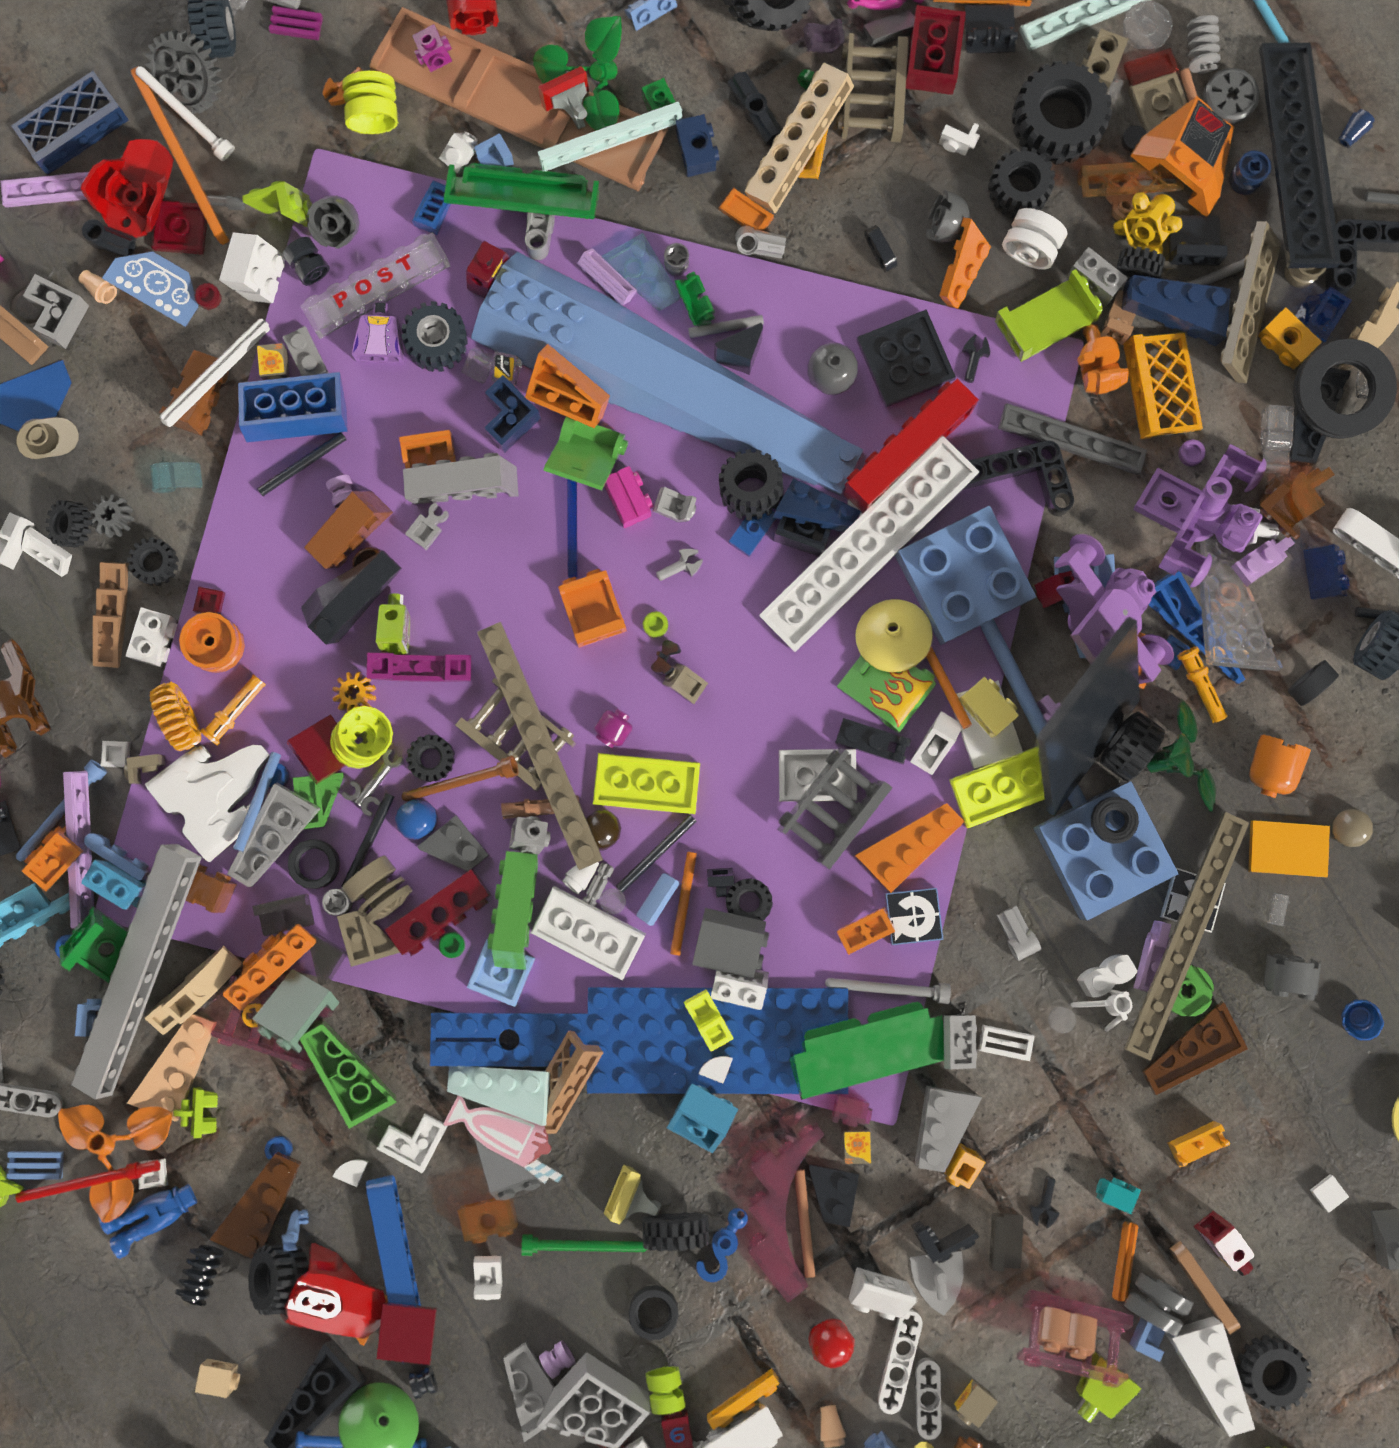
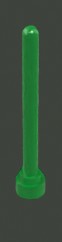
M522 1234L521 1255L532 1256L533 1253H538V1251L645 1252L647 1249L643 1248V1241L538 1240V1237H533V1234Z

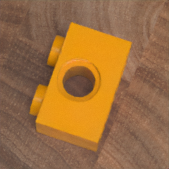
M1286 307L1258 336L1266 348L1272 349L1279 356L1280 361L1293 370L1322 343ZM1284 336L1291 339L1292 345L1284 341Z

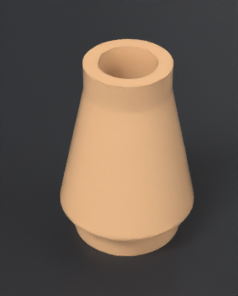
M85 270L80 274L79 282L84 285L97 302L107 304L115 298L117 289L114 285L105 281L102 277L91 273L89 270Z
M836 1405L821 1407L820 1441H823L824 1448L844 1445V1438L847 1436L837 1413Z

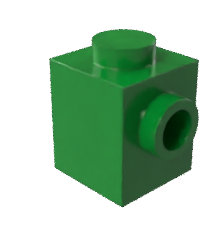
M664 78L642 87V99L648 112L676 102Z

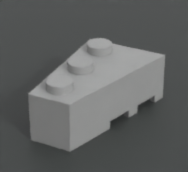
M926 1086L914 1163L918 1168L945 1172L982 1099L981 1096L973 1093Z

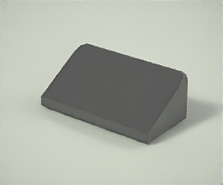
M908 9L863 25L870 46L878 47L898 40V36L907 37L912 35L915 18L912 12Z

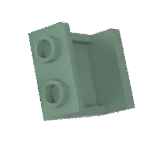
M292 969L252 1020L259 1026L257 1031L268 1040L273 1037L277 1039L276 1043L284 1050L289 1051L293 1049L299 1053L302 1048L298 1041L325 1007L333 1011L339 1002L328 989Z

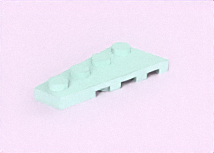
M449 1066L447 1092L538 1125L546 1126L550 1072L475 1066Z

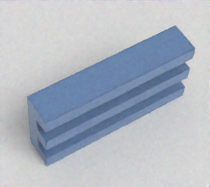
M64 1151L8 1152L9 1163H7V1168H9V1173L7 1174V1179L63 1178ZM16 1158H57L56 1163L16 1162ZM16 1168L56 1169V1173L16 1172Z

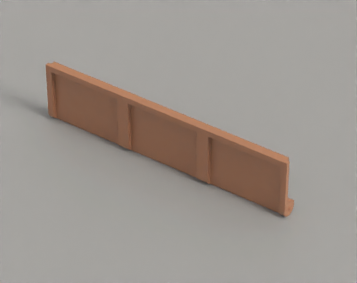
M403 7L371 60V71L386 73L399 84L543 149L595 131L588 125L585 118V126L577 129L571 116L563 109L557 108L545 111L542 107L538 86L543 83L540 81L534 66ZM435 24L441 37L446 35L452 47V50L449 51L452 62L430 72L427 65H421L414 51L418 48L412 35ZM587 92V94L583 97L582 106L583 101L586 97L594 96L592 92ZM619 105V119L617 123L634 118L640 114ZM669 127L573 162L639 191L644 184L646 171Z

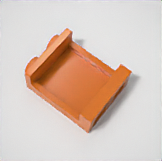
M595 569L587 572V577L578 580L576 577L568 578L562 581V585L558 586L579 648L627 632L606 570L601 572L600 569Z

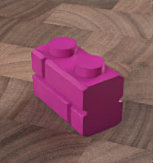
M630 466L610 474L604 485L624 528H628L637 522L651 517L650 509L654 507L648 493L643 495L639 487L643 485L637 471L632 472Z

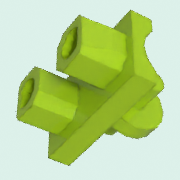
M193 1087L192 1109H189L190 1099H182L181 1109L173 1110V1116L181 1117L180 1126H188L189 1117H191L190 1135L193 1138H202V1134L216 1132V1117H203V1108L217 1107L218 1094L216 1092L204 1091L201 1087Z

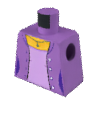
M374 303L373 315H362L360 317L352 348V355L356 362L404 364L400 323L397 317L388 316V304Z

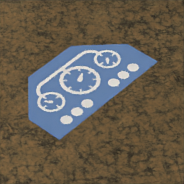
M154 252L115 258L102 277L105 281L185 327L199 307L194 297L195 292L189 272Z

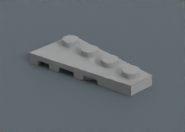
M274 783L256 818L244 851L238 852L227 875L247 887H252L321 808L283 785Z

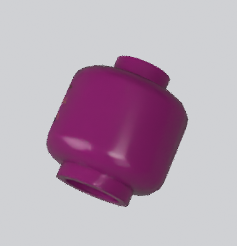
M619 709L615 713L611 710H606L594 727L597 733L596 738L611 748L614 745H623L633 729L632 725L628 722L630 716Z

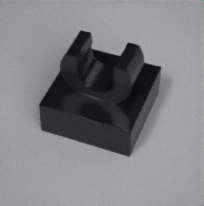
M733 868L707 869L708 887H716V897H727L726 886H734Z

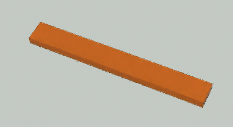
M137 67L131 69V74L214 236L222 245L230 242L153 90L137 76Z

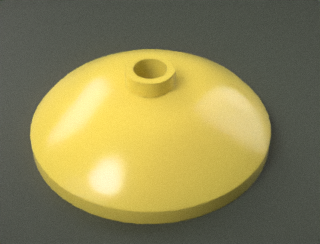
M900 599L885 600L871 606L861 616L855 634L857 648L862 658L872 667L885 672H901L919 664L928 654L933 638L932 626L925 612L915 604ZM891 626L898 628L894 632L888 630Z

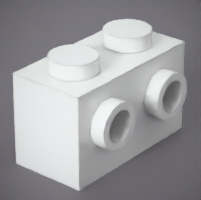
M140 608L126 657L162 668L168 659L170 652L169 644L176 632L177 619L170 615Z

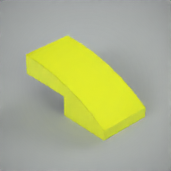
M707 989L684 1001L710 1051L734 1039Z

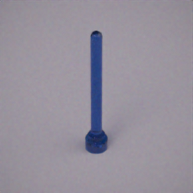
M567 479L568 578H577V482Z

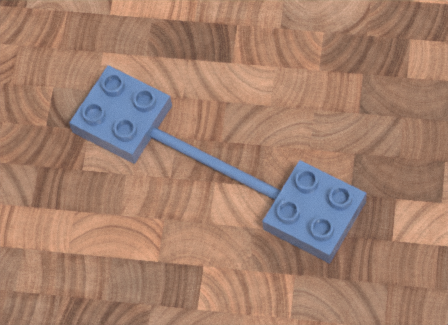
M989 505L899 550L895 558L921 609L929 618L932 630L940 646L979 626L981 627L1037 737L1047 722L994 621L995 618L1031 601L1036 595ZM1131 781L1122 782L1087 801L1079 785H1077L1068 797L1073 808L1033 828L1080 920L1087 921L1178 875ZM1121 797L1135 806L1138 813L1139 825L1137 831L1129 840L1123 843L1110 844L1102 841L1095 835L1091 827L1090 817L1093 808L1099 801L1105 798ZM1111 810L1106 814L1105 823L1109 829L1119 830L1124 824V817L1121 812Z

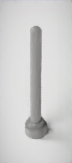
M828 978L825 981L827 988H848V990L930 997L937 1001L938 1004H949L951 996V985L949 983H939V985H934L933 987L836 978Z

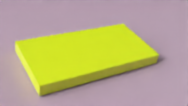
M1038 746L949 779L966 828L1045 800Z
M598 753L593 805L695 814L700 763Z

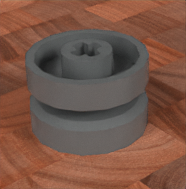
M1140 1272L1135 1285L1137 1289L1148 1297L1145 1298L1137 1293H1129L1124 1306L1156 1327L1173 1336H1178L1183 1323L1170 1311L1173 1310L1181 1315H1189L1194 1302L1180 1294L1179 1290L1158 1278L1156 1280Z

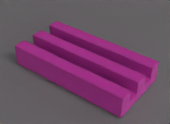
M273 6V15H271L270 19L271 25H269L270 33L319 40L323 20L321 13ZM278 23L292 25L293 27L313 28L315 29V31L289 28L277 25Z

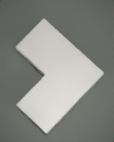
M426 1113L423 1115L413 1136L390 1124L377 1150L423 1173L448 1126H444L443 1122Z

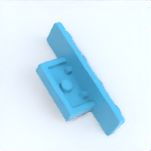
M33 883L0 901V947L10 938L17 939L23 936L30 927L34 925L39 927L45 924L54 914L58 912L63 914L69 911V893L50 903L41 888L36 883Z

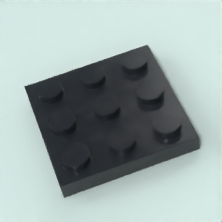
M927 309L858 336L856 339L885 408L944 385L946 382H951L956 378Z

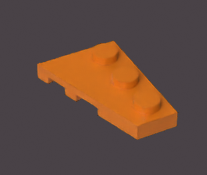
M963 217L961 227L964 228L961 241L956 240L954 250H956L954 263L948 266L939 294L948 307L956 309L959 308L965 299L968 289L976 278L991 248L974 221Z

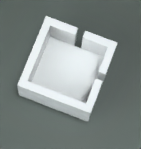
M233 233L219 280L231 289L236 290L237 293L247 300L273 303L279 284L276 279L281 277L286 259L280 251L258 235Z

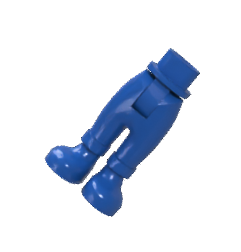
M189 1184L181 1188L176 1186L172 1190L161 1191L140 1200L132 1207L127 1208L119 1217L108 1223H103L99 1216L98 1219L103 1231L110 1235L127 1224L130 1225L144 1216H149L148 1219L130 1227L129 1230L111 1237V1249L115 1256L121 1259L127 1256L134 1241L138 1242L144 1237L171 1225L183 1213L188 1212L190 1206L197 1203V1198Z

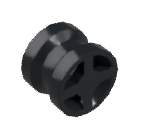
M431 1366L425 1367L421 1372L413 1371L409 1373V1383L415 1399L422 1398L423 1394L428 1392L431 1394L437 1393V1381Z

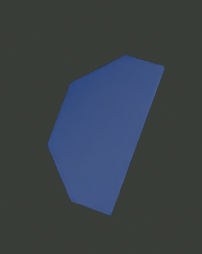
M63 360L0 384V424L19 431L28 420L57 416L71 385V380Z

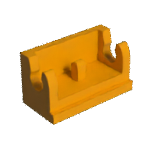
M1212 1121L1167 1144L1178 1167H1184L1190 1162L1230 1145L1228 1139H1225L1222 1133L1225 1131L1222 1124Z

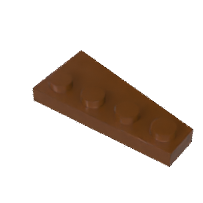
M1221 1001L1145 1067L1142 1072L1153 1094L1158 1095L1247 1050L1248 1047L1225 1002Z
M280 1152L275 1153L210 1240L252 1259L260 1247L266 1246L301 1165V1161Z

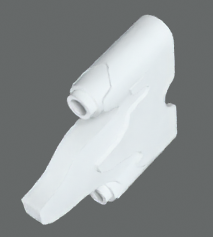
M203 745L195 746L145 783V786L166 812L175 815L182 814L184 816L183 834L206 861L211 862L237 839L250 804L247 807L243 805L232 813L231 810L252 790L258 773L268 761L270 754L261 745H251L217 762L209 763L208 759L212 757L209 751Z

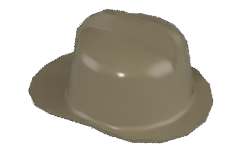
M62 417L31 419L26 421L20 428L16 437V445L18 450L30 459L60 456L69 453L75 448L79 433L76 426L70 420Z

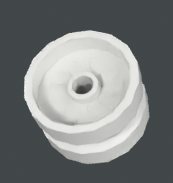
M1023 208L1018 211L1012 223V229H1009L1002 246L1005 252L1016 261L1035 269L1045 270L1052 266L1058 254L1057 249L1061 248L1067 236V230L1053 216L1040 210Z

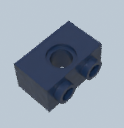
M705 114L677 120L676 134L687 177L716 171V161H720L717 145L712 146L711 138H714L711 122H706ZM696 142L704 144L702 148H695L692 145Z

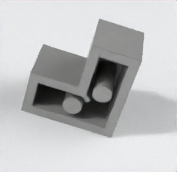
M35 274L23 294V297L33 306L43 310L33 329L44 339L66 349L89 305L79 295Z

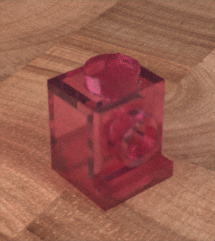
M836 1094L831 1120L838 1123L839 1118L843 1119V1124L857 1127L858 1123L869 1124L872 1108H869L870 1103L868 1101Z

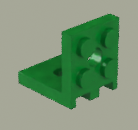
M92 907L85 920L75 927L71 937L65 944L62 943L59 947L60 965L70 971L77 962L107 983H110V976L115 970L119 959V952L125 943L128 930L95 907ZM107 942L113 944L114 950L112 953L104 955L99 952L101 944Z

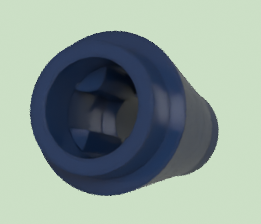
M1363 109L1352 113L1338 138V142L1342 146L1350 148L1373 128L1374 117Z

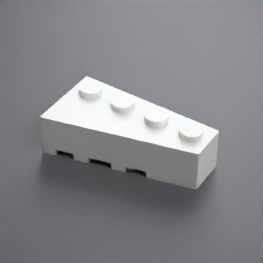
M1213 1316L1183 1325L1178 1336L1165 1332L1220 1428L1229 1437L1255 1429L1223 1323Z
M759 1403L749 1411L733 1418V1421L730 1423L731 1426L727 1429L726 1427L722 1429L717 1427L709 1432L706 1441H693V1448H772L778 1443L777 1439L783 1435L768 1407Z

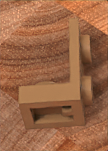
M1119 290L1100 334L1102 337H1113L1117 343L1123 345L1132 333L1134 327L1131 325L1136 314L1122 309L1123 291Z

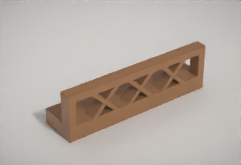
M0 305V339L33 365L46 351L48 346Z
M575 1031L567 1032L545 1071L550 1072V1095L548 1097L545 1126L547 1134H556L604 1053L598 1045H584ZM573 1044L576 1050L570 1058L569 1047ZM562 1063V1074L558 1078V1067Z

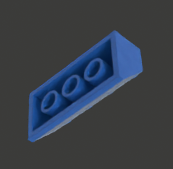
M340 372L238 383L239 427L247 443L348 432L347 409Z

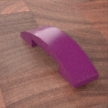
M367 653V679L405 682L471 681V655L445 654V656Z

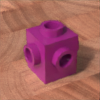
M435 24L412 35L418 48L414 51L421 65H427L430 72L452 62L449 54L452 47L446 35L441 37Z

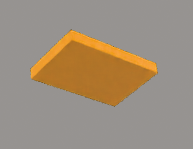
M1250 821L1248 872L1328 877L1330 826Z

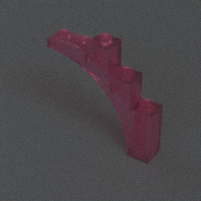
M817 1123L813 1126L808 1124L798 1132L800 1137L791 1143L788 1140L778 1148V1155L775 1156L770 1148L766 1151L762 1148L750 1158L752 1160L749 1164L751 1170L767 1191L763 1192L760 1190L750 1198L749 1210L766 1232L764 1234L759 1232L749 1240L748 1252L787 1303L808 1287L807 1280L795 1263L789 1247L786 1232V1204L790 1185L798 1166L808 1151L825 1135Z

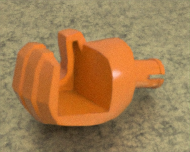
M1096 324L1085 327L1083 335L1086 338L1087 344L1082 348L1077 358L1078 364L1081 367L1085 392L1100 395L1117 390L1127 383L1129 373L1128 368L1121 369L1119 367L1120 352L1117 341L1113 337H1102Z

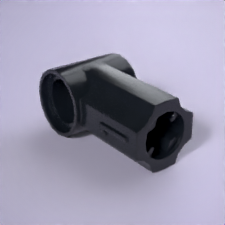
M88 220L82 226V235L95 249H104L122 257L133 255L136 249L137 240L135 237L107 227L98 220ZM101 231L97 238H92L94 232Z

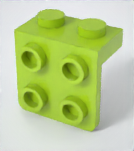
M285 181L273 182L271 186L263 189H252L249 191V194L242 196L243 203L265 214L280 211L282 215L308 227L309 215L307 214L312 206L310 197Z

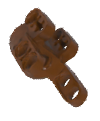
M13 639L3 643L0 649L12 675L6 680H0V754L4 758L14 754L17 748L6 723L12 718L25 719L30 731H35L40 736L51 730L43 708L34 696L36 681L22 649Z

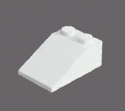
M857 1267L849 1300L856 1310L869 1313L871 1309L878 1311L879 1316L894 1320L895 1317L903 1318L916 1304L917 1297L907 1281Z

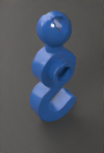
M732 1209L727 1217L729 1223L727 1228H720L713 1234L712 1247L720 1264L719 1269L715 1272H709L706 1270L703 1260H697V1272L704 1281L717 1282L726 1275L728 1263L725 1256H729L736 1251L738 1246L736 1232L738 1229L745 1227L748 1222V1215L743 1209ZM738 1211L744 1212L742 1216L737 1215Z

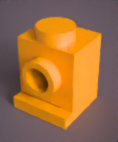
M959 1143L944 1172L946 1174L945 1179L956 1187H959L961 1184L970 1189L986 1162L977 1151Z

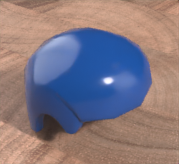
M416 799L404 803L398 809L395 823L397 830L404 837L415 840L423 838L434 831L438 817L435 808L428 801Z
M1365 999L1353 1000L1346 1004L1341 1014V1022L1345 1031L1358 1040H1371L1377 1037L1384 1026V1020L1379 1008L1371 1001Z

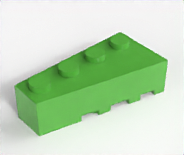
M506 851L505 860H500L499 875H502V883L497 884L495 899L499 900L498 909L493 908L491 924H495L494 934L489 933L488 949L492 950L495 967L526 970L527 960L525 959L524 948L529 946L528 922L532 921L533 902H531V899L535 896L538 871L537 854Z
M323 1018L310 1025L300 1038V1041L349 1129L396 1103V1095Z

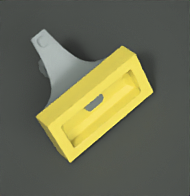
M623 1164L603 1214L610 1221L620 1224L625 1218H628L635 1212H645L658 1216L661 1204L656 1200H650L646 1197L642 1186L643 1181L640 1180V1174L633 1167Z

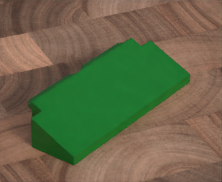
M471 163L468 167H464L462 178L456 177L454 165L449 164L444 203L594 220L599 198V181L594 180L593 190L588 192V180L582 175L544 172L540 170H534L531 174H526L520 168Z
M913 1002L872 1013L867 1018L868 1024L861 1025L858 1019L853 1018L808 1030L804 1034L805 1041L802 1042L804 1052L793 1055L789 1059L801 1100L944 1061V1025L942 1015L929 1018L928 1008L924 1009L921 1003Z

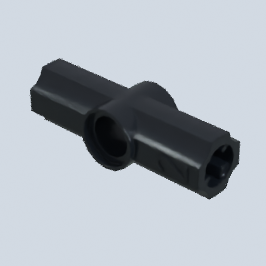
M740 71L733 75L727 82V85L744 110L746 120L754 126L766 146L772 145L775 137L781 133L782 128L767 106L766 97L759 93L746 71ZM752 106H758L761 108V110L753 111L750 108Z

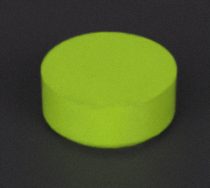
M650 612L643 620V629L652 638L662 637L668 630V620L661 612Z

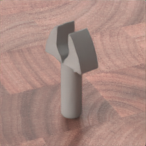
M679 550L680 560L657 571V578L662 581L683 570L689 571L691 577L695 575L701 567L703 559L695 564L686 562L690 556L698 554V550Z

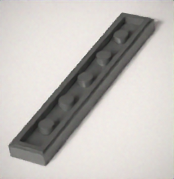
M1008 403L1004 405L998 425L1000 430L1036 442L1054 441L1058 444L1060 450L1139 475L1142 471L1147 449Z

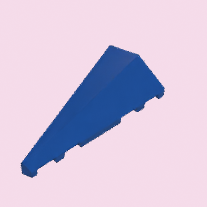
M1177 571L1175 576L1168 574L1155 582L1156 593L1151 598L1149 606L1191 644L1198 646L1200 652L1236 684L1246 680L1209 614H1204L1182 573Z

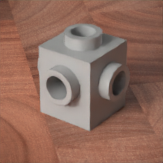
M533 816L526 818L517 817L512 824L509 849L518 850L521 853L540 854L543 848L549 845L550 832L547 831L548 822H543L540 818Z

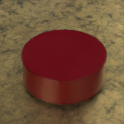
M203 283L195 290L194 297L201 308L212 310L219 306L222 296L215 285Z

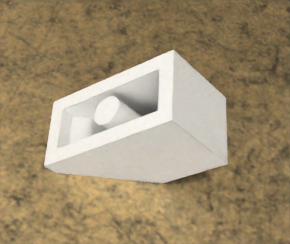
M941 711L910 762L933 775L955 743L962 729L959 721Z

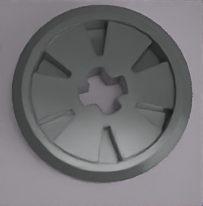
M1226 68L1216 72L1210 78L1203 91V101L1220 118L1230 124H1235L1247 119L1255 110L1259 101V88L1255 79L1249 73L1238 68ZM1228 92L1229 94L1234 93L1236 95L1234 100L1233 98H1227Z

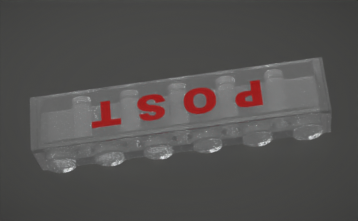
M433 232L428 235L422 234L412 244L395 249L392 255L385 259L375 260L369 268L352 273L349 279L342 283L330 285L326 292L307 298L304 304L300 306L319 339L373 310L374 303H385L450 267V263Z

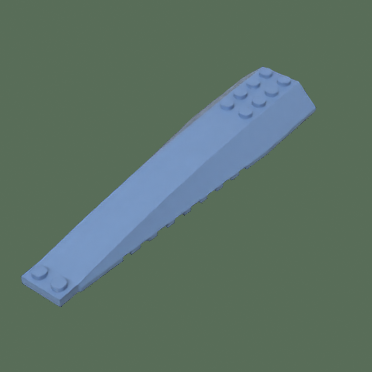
M516 252L503 264L479 309L471 340L503 356L514 358L515 362L531 370L534 369L538 353L549 344L610 395L609 404L618 405L629 412L638 413L648 417L649 420L663 423L674 430L683 431L695 436L699 440L718 445L719 448L727 451L730 450L735 453L740 451L741 454H744L746 449H751L752 453H755L756 449L761 450L762 455L768 453L771 455L772 460H777L782 473L814 486L819 485L839 496L845 488L844 484L848 481L846 478L853 472L864 450L841 439L830 430L606 295L519 252Z

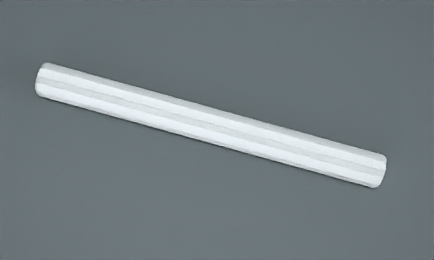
M262 318L258 319L160 415L161 422L171 427L269 331V324Z

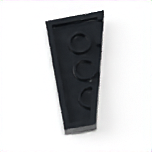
M1329 368L1322 378L1320 386L1322 399L1328 408L1335 411L1338 401L1341 400L1346 380L1349 379L1351 371ZM1294 405L1288 462L1313 466L1317 462L1326 436L1308 427L1299 416Z

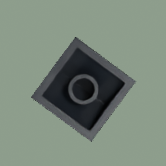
M758 323L716 342L714 351L715 362L750 375L762 342V323Z
M783 516L776 530L774 542L819 557L824 552L831 530L821 528L818 523L805 521V524L795 522V518Z

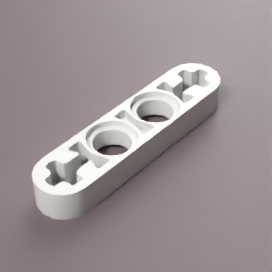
M910 1309L903 1318H897L878 1393L879 1406L887 1414L897 1413L903 1404L922 1329L921 1316L914 1309ZM910 1315H913V1319L917 1322L916 1325L911 1324L909 1329L910 1335H914L913 1338L905 1334H899L900 1331L906 1333L907 1325L903 1320L909 1319ZM900 1341L910 1343V1351L905 1355H900L896 1351V1346ZM894 1367H900L904 1371V1376L899 1381H893L889 1377V1373ZM886 1384L894 1387L893 1397L896 1403H891L890 1407L883 1400L884 1397L889 1398L891 1392L890 1387H886Z

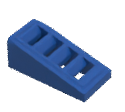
M434 180L432 181L413 217L414 227L438 235L451 204L444 203V197L435 194V191L438 189L445 192L446 185ZM432 198L442 201V205L432 202ZM430 206L439 211L435 213L433 211L428 210V207ZM425 214L433 217L434 220L431 221L429 219L424 218Z

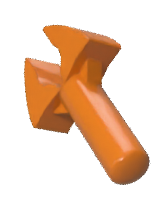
M358 67V68L355 69L352 73L359 72V71H363V70ZM329 78L324 86L323 96L325 99L332 92H337V95L329 100L331 106L345 104L342 87L343 80L341 82H333Z

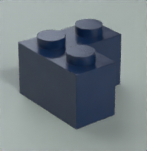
M502 375L485 391L488 402L499 414L484 429L487 436L505 453L541 417L538 409Z

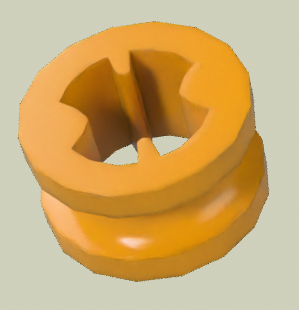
M254 1003L244 1008L242 1019L247 1026L259 1027L252 1020L253 1018L250 1019L249 1013L253 1012L252 1008H255L256 1012H258L262 1008V1004Z

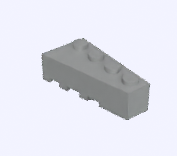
M497 453L484 454V458L478 459L471 456L461 457L460 461L456 462L438 460L435 465L428 466L424 463L413 464L412 468L403 469L405 499L414 504L448 502V497L450 496L454 500L461 501L471 500L472 495L486 497L487 499L497 498V493L507 492L509 497L519 496L517 467Z

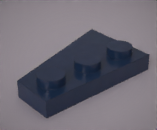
M793 478L773 517L782 519L783 516L795 518L797 523L805 524V521L818 523L821 528L845 532L858 519L861 510Z

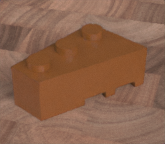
M194 350L180 374L183 380L179 388L173 387L170 392V396H173L169 406L218 358ZM229 370L173 426L201 436L203 430H206L210 424L211 417L209 415L212 408L218 404L220 398L219 390L221 385L227 381ZM162 406L159 413L162 414L168 407Z
M352 491L304 548L325 569L339 568L347 561V556L358 548L393 511L373 491Z
M199 863L185 901L206 907L205 910L211 913H225L237 884L230 881L231 876L219 871L214 875L207 872V866Z

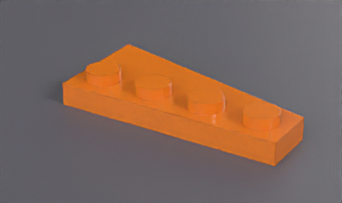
M946 803L854 856L891 893L965 821Z

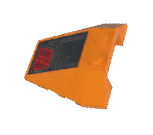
M1196 96L1145 134L1130 156L1148 171L1152 170L1159 163L1193 190L1187 202L1207 217L1220 197L1234 126L1220 118L1212 111L1209 105Z

